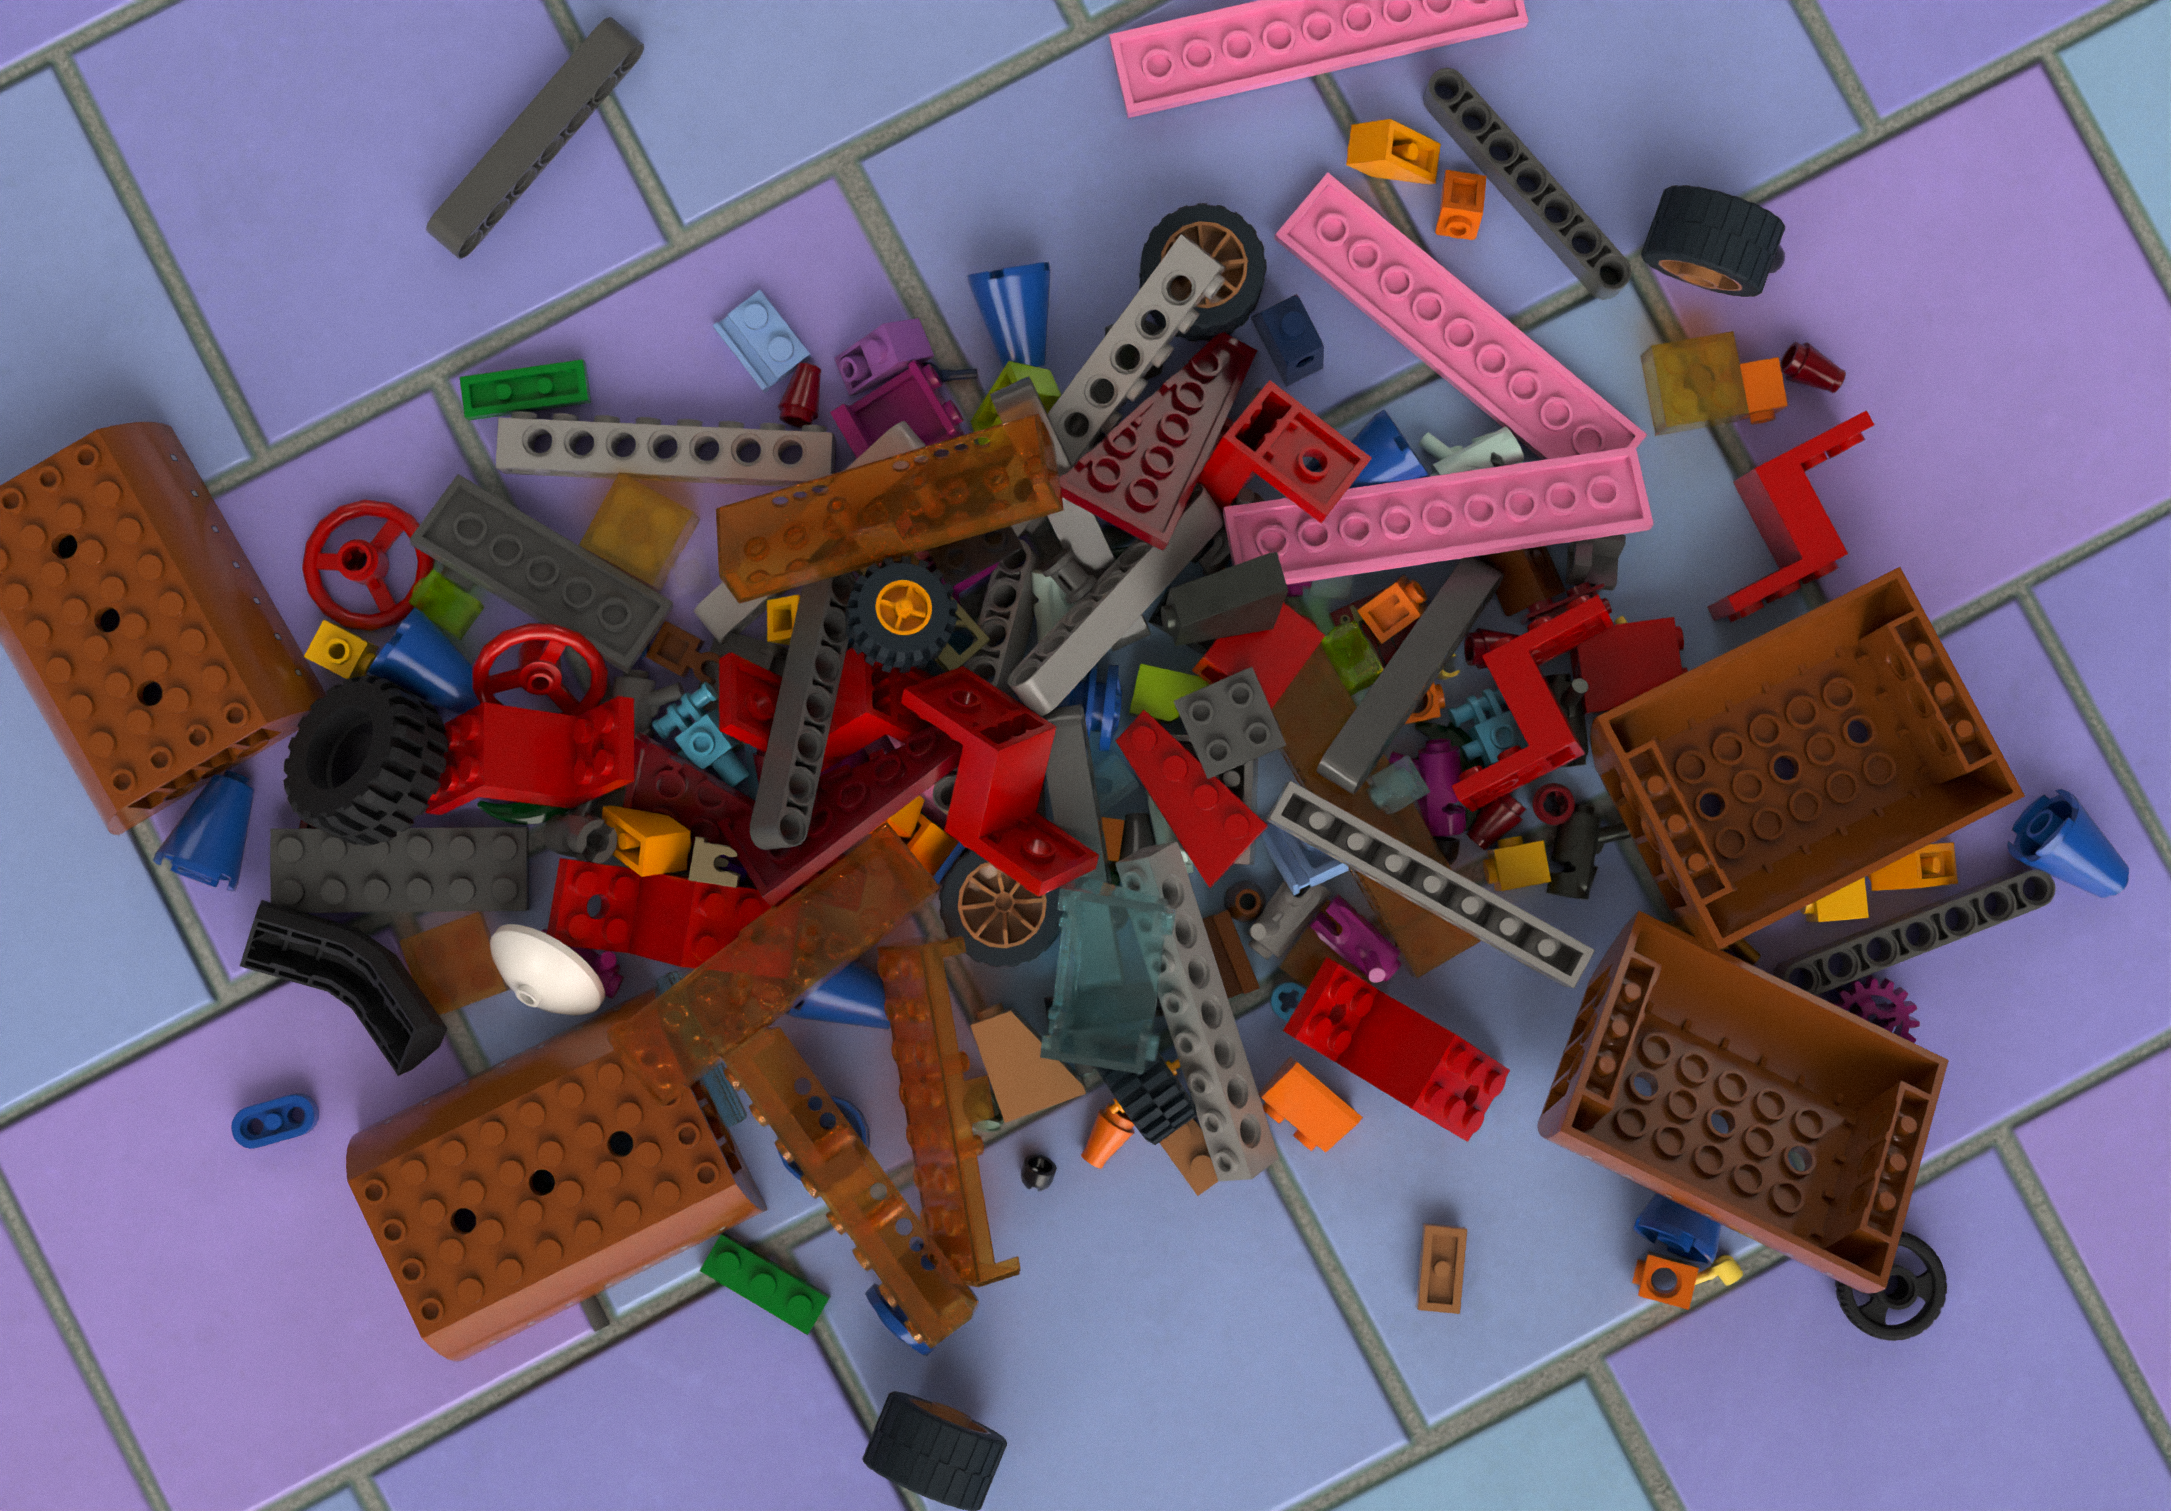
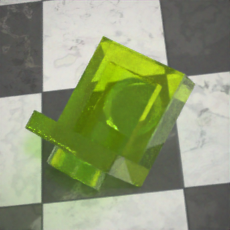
M434 569L427 577L422 578L416 584L412 598L409 601L413 607L424 612L434 624L459 640L464 637L485 608L479 600L447 581L441 573Z
M1356 621L1333 628L1320 642L1350 696L1375 683L1384 670Z

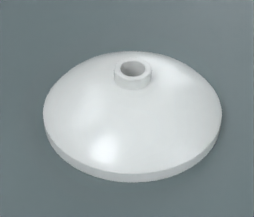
M507 924L499 927L491 937L490 949L492 959L506 984L524 1004L551 1013L578 1016L595 1012L604 1001L605 990L595 971L576 952L552 936L531 927Z

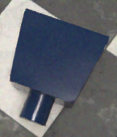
M1297 294L1251 316V320L1286 387L1323 369L1324 345ZM1308 357L1306 361L1298 364L1301 360Z

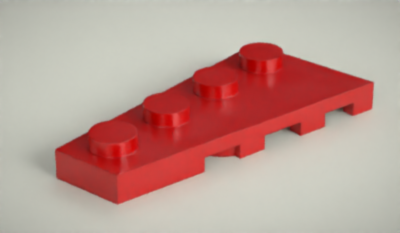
M1143 710L1115 740L1209 888L1225 874L1268 828L1269 825L1216 776L1207 779L1200 761L1146 710Z

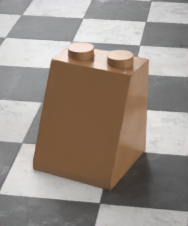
M1001 1002L981 1009L976 1013L978 1019L974 1020L970 1026L1005 1123L1086 1094V1086L1080 1075H1076V1071L1014 1007L1004 1009Z

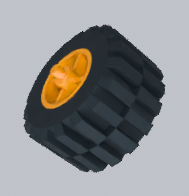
M902 556L899 563H894L893 557L883 559L879 567L875 563L869 566L865 575H860L856 580L845 611V621L848 623L846 634L848 639H854L852 648L857 654L864 652L867 655L866 663L873 667L877 661L883 664L881 670L889 673L893 667H899L900 673H909L913 666L920 670L927 666L929 660L932 659L934 661L947 645L957 618L954 617L958 609L957 600H951L954 590L950 582L943 585L941 580L944 574L938 569L933 573L926 570L929 563L920 559L918 566L910 564V556Z
M1135 1028L1094 1057L1097 1071L1115 1097L1113 1099L1115 1103L1108 1108L1112 1114L1119 1110L1122 1113L1125 1112L1148 1142L1154 1145L1158 1144L1197 1116L1196 1106L1176 1078L1178 1074L1176 1070L1181 1067L1179 1059L1172 1063L1169 1060L1165 1062L1150 1039L1141 1030Z

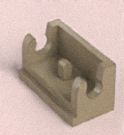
M695 837L688 880L737 888L740 884L741 874L732 870L724 871L719 868L727 867L729 864L727 859L719 858L721 855L737 857V852L731 846L710 843L706 837Z

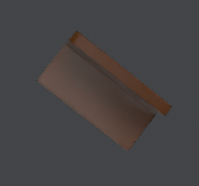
M1546 546L1479 556L1480 560L1504 573L1496 595L1506 616L1514 615L1538 601H1543L1550 597L1553 598L1566 591Z
M1225 909L1203 918L1202 920L1228 999L1242 993L1245 995L1260 989L1229 911Z

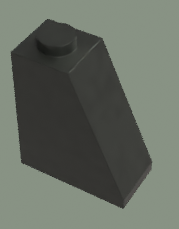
M1277 552L1262 555L1171 588L1166 605L1161 607V620L1164 630L1166 632L1171 631L1175 646L1273 629L1288 592Z

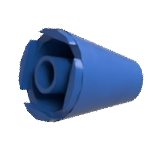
M1049 262L967 275L969 286L1003 369L1008 361L1035 367L1045 365L1051 274Z
M1384 409L1378 414L1376 413L1351 440L1354 445L1372 457V459L1349 489L1430 477L1405 437Z
M414 607L396 629L397 632L389 642L387 641L369 667L367 675L385 678L425 701L459 715L480 705L472 689L473 665L424 612Z
M225 770L223 776L213 775L157 850L153 861L160 866L163 859L171 861L173 865L170 871L209 886L217 887L219 880L229 882L226 890L235 891L239 883L255 791L248 786L250 779L229 770Z
M2063 789L2055 790L2059 794L2058 796L2050 799L2044 794L2023 811L2012 828V831L2017 834L2014 845L2010 841L2007 844L2008 851L2012 857L2021 863L2037 870L2045 871L2057 879L2100 898L2117 895L2125 889L2129 881L2128 865L2073 794Z
M818 935L813 937L810 943L818 946L813 954L805 952L801 959L789 997L796 999L794 1008L786 1006V1015L794 1018L887 1030L893 1023L899 1025L908 1003L902 999L903 990L825 938Z
M1655 1193L1636 1218L1633 1229L1653 1244L1658 1239L1668 1246L1667 1251L1690 1261L1708 1264L1709 1261L1713 1263L1717 1256L1722 1224Z

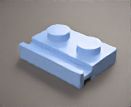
M758 290L728 313V316L722 321L716 322L713 325L714 329L764 393L769 391V388L778 381H782L794 372L798 363H805L812 358L811 354L761 290Z
M1271 823L1267 824L1269 825L1268 828L1259 836V839L1294 896L1300 893L1299 889L1308 885L1312 888L1349 871L1347 865Z

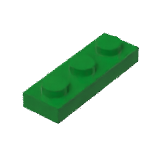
M583 359L459 377L464 416L468 421L511 415L512 412H533L591 403L587 367Z
M724 1232L719 1236L699 1270L806 1335L811 1331L831 1297Z

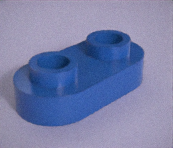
M300 1093L243 1108L235 1115L231 1125L232 1135L239 1145L249 1149L307 1134L315 1128L319 1120V1108L310 1096ZM295 1107L301 1108L304 1112V1118L301 1122L293 1118ZM256 1118L260 1119L264 1127L261 1133H256L253 1130L252 1123Z

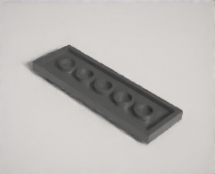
M457 474L410 538L411 545L541 623L557 624L580 632L594 644L605 661L627 674L673 609V602L459 474Z
M529 827L408 828L406 831H397V837L369 846L348 843L318 828L270 829L271 903L304 913L529 910Z

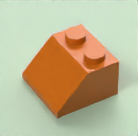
M1291 1056L1258 1093L1265 1101L1262 1105L1264 1112L1279 1124L1286 1119L1294 1125L1297 1130L1293 1136L1310 1151H1313L1318 1146L1326 1153L1363 1118Z

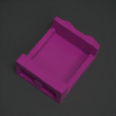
M914 359L907 364L909 367L907 370L850 406L842 404L830 412L856 458L861 456L890 428L902 421L909 425L932 454L964 435L959 425L964 419L952 400L945 402L938 390L943 384L930 364L924 367L923 363Z

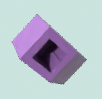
M919 318L883 323L834 359L848 394L851 396L890 381L909 368L907 364L914 359L925 363L934 357V354Z

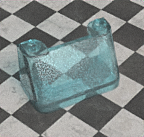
M1080 876L1064 884L1059 892L1057 910L1065 912L1059 920V926L1062 927L1053 1005L1049 1009L1048 1014L1050 1019L1049 1034L1051 1035L1044 1034L1042 1037L1040 1058L1143 1074L1148 1061L1156 1062L1160 1036L1153 1035L1164 940L1165 935H1172L1176 910L1168 908L1167 899Z

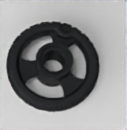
M1904 1231L1901 1233L1898 1245L1910 1249L1923 1261L1927 1269L1923 1274L1915 1276L1908 1269L1893 1263L1890 1276H1897V1289L1889 1295H1886L1884 1290L1868 1294L1871 1297L1870 1300L1861 1306H1857L1852 1288L1835 1280L1839 1305L1849 1321L1862 1332L1888 1341L1909 1339L1921 1334L1923 1330H1927L1941 1313L1940 1310L1944 1307L1946 1300L1945 1294H1947L1945 1269H1943V1264L1936 1255V1252L1920 1238ZM1917 1296L1925 1301L1922 1309L1910 1320L1900 1324L1886 1325L1885 1316L1888 1308L1896 1310L1905 1309L1915 1302Z

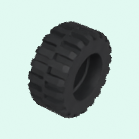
M375 675L353 677L344 680L343 685H334L326 691L327 695L324 698H318L310 706L312 710L308 716L302 717L297 725L299 730L295 738L291 737L288 745L290 755L289 758L285 759L283 769L287 774V778L283 782L285 792L288 795L287 799L293 811L305 823L348 843L369 846L397 837V831H406L414 824L413 819L417 815H423L429 807L427 804L432 793L436 795L441 785L438 782L440 774L445 773L447 761L444 758V753L448 752V740L446 735H444L446 729L442 718L431 703L385 678Z

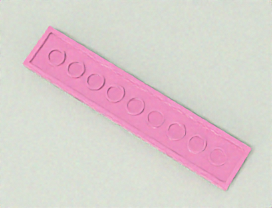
M1257 0L1109 34V42L1127 118L1525 28L1529 21L1524 0Z
M1326 173L1275 234L1274 239L1499 425L1507 427L1516 439L1542 460L1634 446L1637 448L1647 436L1638 426L1330 173Z
M1636 446L1350 488L1322 523L1318 522L1288 498L1224 507L1223 510L1233 566L1268 553L1277 552L1287 585L1650 530L1654 525Z

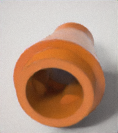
M1108 1103L1105 1109L1099 1110L1086 1147L1081 1154L1085 1161L1100 1169L1135 1133L1133 1129L1134 1124L1125 1112L1122 1113L1119 1110L1112 1114L1108 1107L1113 1103Z

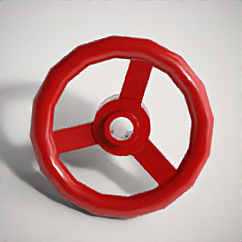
M364 499L341 505L318 522L305 544L302 572L309 596L324 615L347 628L373 631L396 625L405 619L414 607L418 609L431 587L435 563L434 558L415 548L418 560L415 582L406 597L399 603L395 602L384 580L389 569V560L386 552L403 531L411 538L420 525L413 515L389 502ZM363 516L386 518L388 520L370 543L362 539H353L344 543L337 554L321 553L331 533L348 520ZM367 559L365 566L362 568L363 562ZM319 570L339 571L345 578L361 585H366L380 612L374 614L351 612L334 602L323 587Z
M528 623L504 630L483 646L472 666V689L480 704L487 702L504 705L496 699L494 694L522 687L525 691L534 695L547 694L562 710L559 714L579 716L597 707L607 691L608 668L594 644L580 632L557 624ZM523 643L518 652L517 669L489 676V670L497 656L511 646ZM566 645L572 647L585 658L591 671L590 688L580 702L561 682V654Z

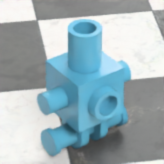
M704 682L701 684V688L692 695L688 692L681 697V705L678 706L676 703H672L667 707L668 713L661 719L653 721L652 725L656 732L664 739L670 735L671 731L679 727L682 733L674 739L682 750L677 754L703 770L712 765L722 780L731 787H734L750 775L732 751L742 741L719 731V711L717 709L709 713L703 709L710 701L718 699V695L709 683ZM690 715H691V716L693 717V719L696 721L694 724H693V722L689 719V716H690Z
M1490 688L1482 691L1481 698L1476 699L1474 695L1466 698L1465 704L1447 709L1450 720L1455 728L1473 718L1475 726L1468 730L1473 741L1461 746V750L1467 761L1481 756L1485 768L1498 762L1497 756L1503 751L1520 745L1521 749L1529 746L1511 711L1503 713L1500 706L1506 704V701L1499 689L1492 691ZM1485 711H1489L1491 719H1486Z

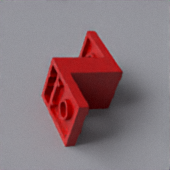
M1269 380L1235 422L1228 417L1226 418L1197 483L1205 487L1223 513L1224 507L1231 506L1242 488H1246L1257 474L1318 522L1322 523L1372 457ZM1303 457H1313L1318 460L1322 466V471L1312 472L1307 469L1303 463Z
M1867 410L1754 468L1733 481L1779 569L1707 606L1714 621L1726 616L1730 623L1740 618L1742 619L1765 607L1761 599L1764 598L1768 604L1802 588L1798 581L1799 579H1801L1804 585L1839 568L1836 560L1847 555L1848 552L1805 472L1828 459L1826 454L1831 459L1864 441L1865 438L1862 432L1874 426Z
M1585 595L1573 600L1566 606V612L1553 619L1550 616H1544L1528 625V632L1515 639L1512 636L1501 638L1489 646L1490 652L1482 655L1529 746L1521 749L1520 745L1511 747L1497 756L1498 762L1485 769L1478 765L1458 776L1460 782L1451 787L1459 802L1471 812L1585 754L1539 666L1615 627L1599 595L1591 599L1589 595Z
M853 648L847 650L821 772L884 735L906 743L908 736L933 726L932 723L921 719L917 713L903 705L901 701L904 688L934 676L921 669L917 670L915 666L911 667L909 673H900L899 667H893L890 673L881 670L883 664L877 661L873 667L866 663L867 655L864 652L857 654ZM732 652L719 659V731L766 752L782 677Z
M964 666L904 688L901 701L903 705L917 713L921 719L929 721L947 733L951 739L963 744L944 830L946 833L1038 897L1096 869L1099 854L1036 813L1057 726Z
M617 696L579 716L483 702L444 723L446 729L444 735H446L448 740V752L444 753V758L447 761L445 773L440 774L438 782L441 785L436 795L432 793L427 802L429 807L426 809V813L442 815L478 797L572 809L634 782V698Z
M560 858L547 934L570 947L629 953L679 967L789 979L802 896L789 893L771 907L762 898L759 891L754 888L740 886L734 888L688 880L689 877L672 873L641 877L629 867ZM597 894L601 899V908L595 916L590 917L587 912V904L589 899ZM759 921L762 926V934L759 940L753 943L750 939V929L755 922Z
M1328 957L1324 960L1283 1029V1032L1467 1142L1472 1134L1477 1132L1483 1124L1485 1112L1494 1097L1498 1096L1503 1090L1506 1077L1510 1072V1069L1455 1033L1378 990Z

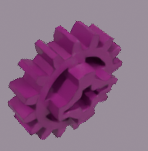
M1873 975L1867 976L1865 985H1862L1858 980L1850 982L1852 989L1849 991L1841 987L1836 988L1838 995L1841 997L1838 1002L1827 1000L1846 1011L1853 1004L1850 1010L1851 1013L1869 1021L1868 1016L1874 1014L1876 1018L1873 1019V1024L1890 1032L1896 1026L1894 1034L1913 1043L1916 1042V1038L1909 1033V1028L1919 1027L1920 1022L1914 1017L1909 1016V1014L1916 1011L1917 1006L1912 1001H1904L1908 993L1902 987L1894 990V982L1888 978H1885L1880 986L1877 978ZM1871 996H1882L1889 999L1892 1003L1884 1002L1877 1004L1872 1000Z

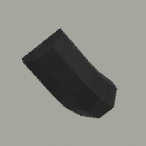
M261 900L240 967L329 992L352 1008L398 1076L413 1070L440 1047L448 1028L396 954L358 928Z

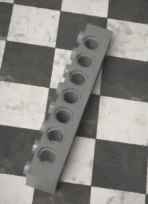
M1185 235L1179 236L1048 412V416L1073 467L1088 451L1095 448L1093 444L1102 432L1107 435L1118 425L1123 417L1118 412L1127 399L1134 402L1148 384L1144 376L1153 365L1157 368L1161 367L1174 349L1169 344L1178 331L1185 334L1191 328L1200 314L1195 308L1204 296L1212 299L1226 280L1221 276L1226 267ZM1179 276L1187 277L1192 285L1191 294L1183 301L1175 299L1171 293L1172 282ZM1154 310L1160 311L1166 320L1164 330L1158 335L1151 334L1145 325L1146 317ZM1129 344L1135 346L1140 353V361L1133 369L1124 367L1120 360L1122 349ZM1103 378L1109 380L1114 386V396L1108 403L1101 402L1095 394V386ZM1077 412L1084 414L1089 421V429L1084 436L1074 434L1070 428L1071 417ZM1017 454L991 490L1019 538L1027 532L1034 535L1046 520L1047 515L1043 512L1044 508L1039 498L1035 502H1029L1021 495V485L1029 477Z
M512 412L511 418L498 417L496 468L504 474L826 488L835 479L836 438L833 433L827 432L826 427L820 425H803L801 431L785 430V425L777 423L760 424V429H744L743 423L735 421H720L719 427H702V421L692 419L677 420V425H661L660 419L639 417L636 418V424L620 423V418L607 415L595 416L594 422L578 421V416L572 414H553V420L537 419V414L530 412ZM544 434L551 435L552 445L550 449L544 453H536L534 448L536 440ZM585 436L593 437V449L585 455H578L576 453L577 442ZM626 438L635 439L636 447L634 452L626 457L618 456V444ZM674 440L677 442V451L671 458H659L658 449L664 441ZM705 443H718L719 452L714 459L709 461L700 459L699 451ZM748 444H757L761 447L758 459L750 463L741 461L740 454L742 449ZM793 445L801 447L803 454L797 463L789 465L782 462V453L787 447Z
M1292 781L1284 785L1266 818V821L1564 987L1575 988L1595 951Z
M1177 841L1144 847L1116 862L1115 865L1192 1102L1196 1106L1197 1117L1218 1181L1253 1179L1278 1160L1279 1156Z

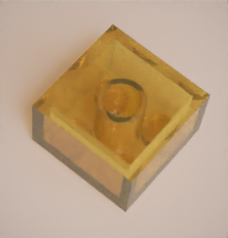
M1734 331L1652 345L1640 356L1655 436L1733 423L1749 413Z
M619 472L579 546L661 591L697 527L700 518L693 511Z

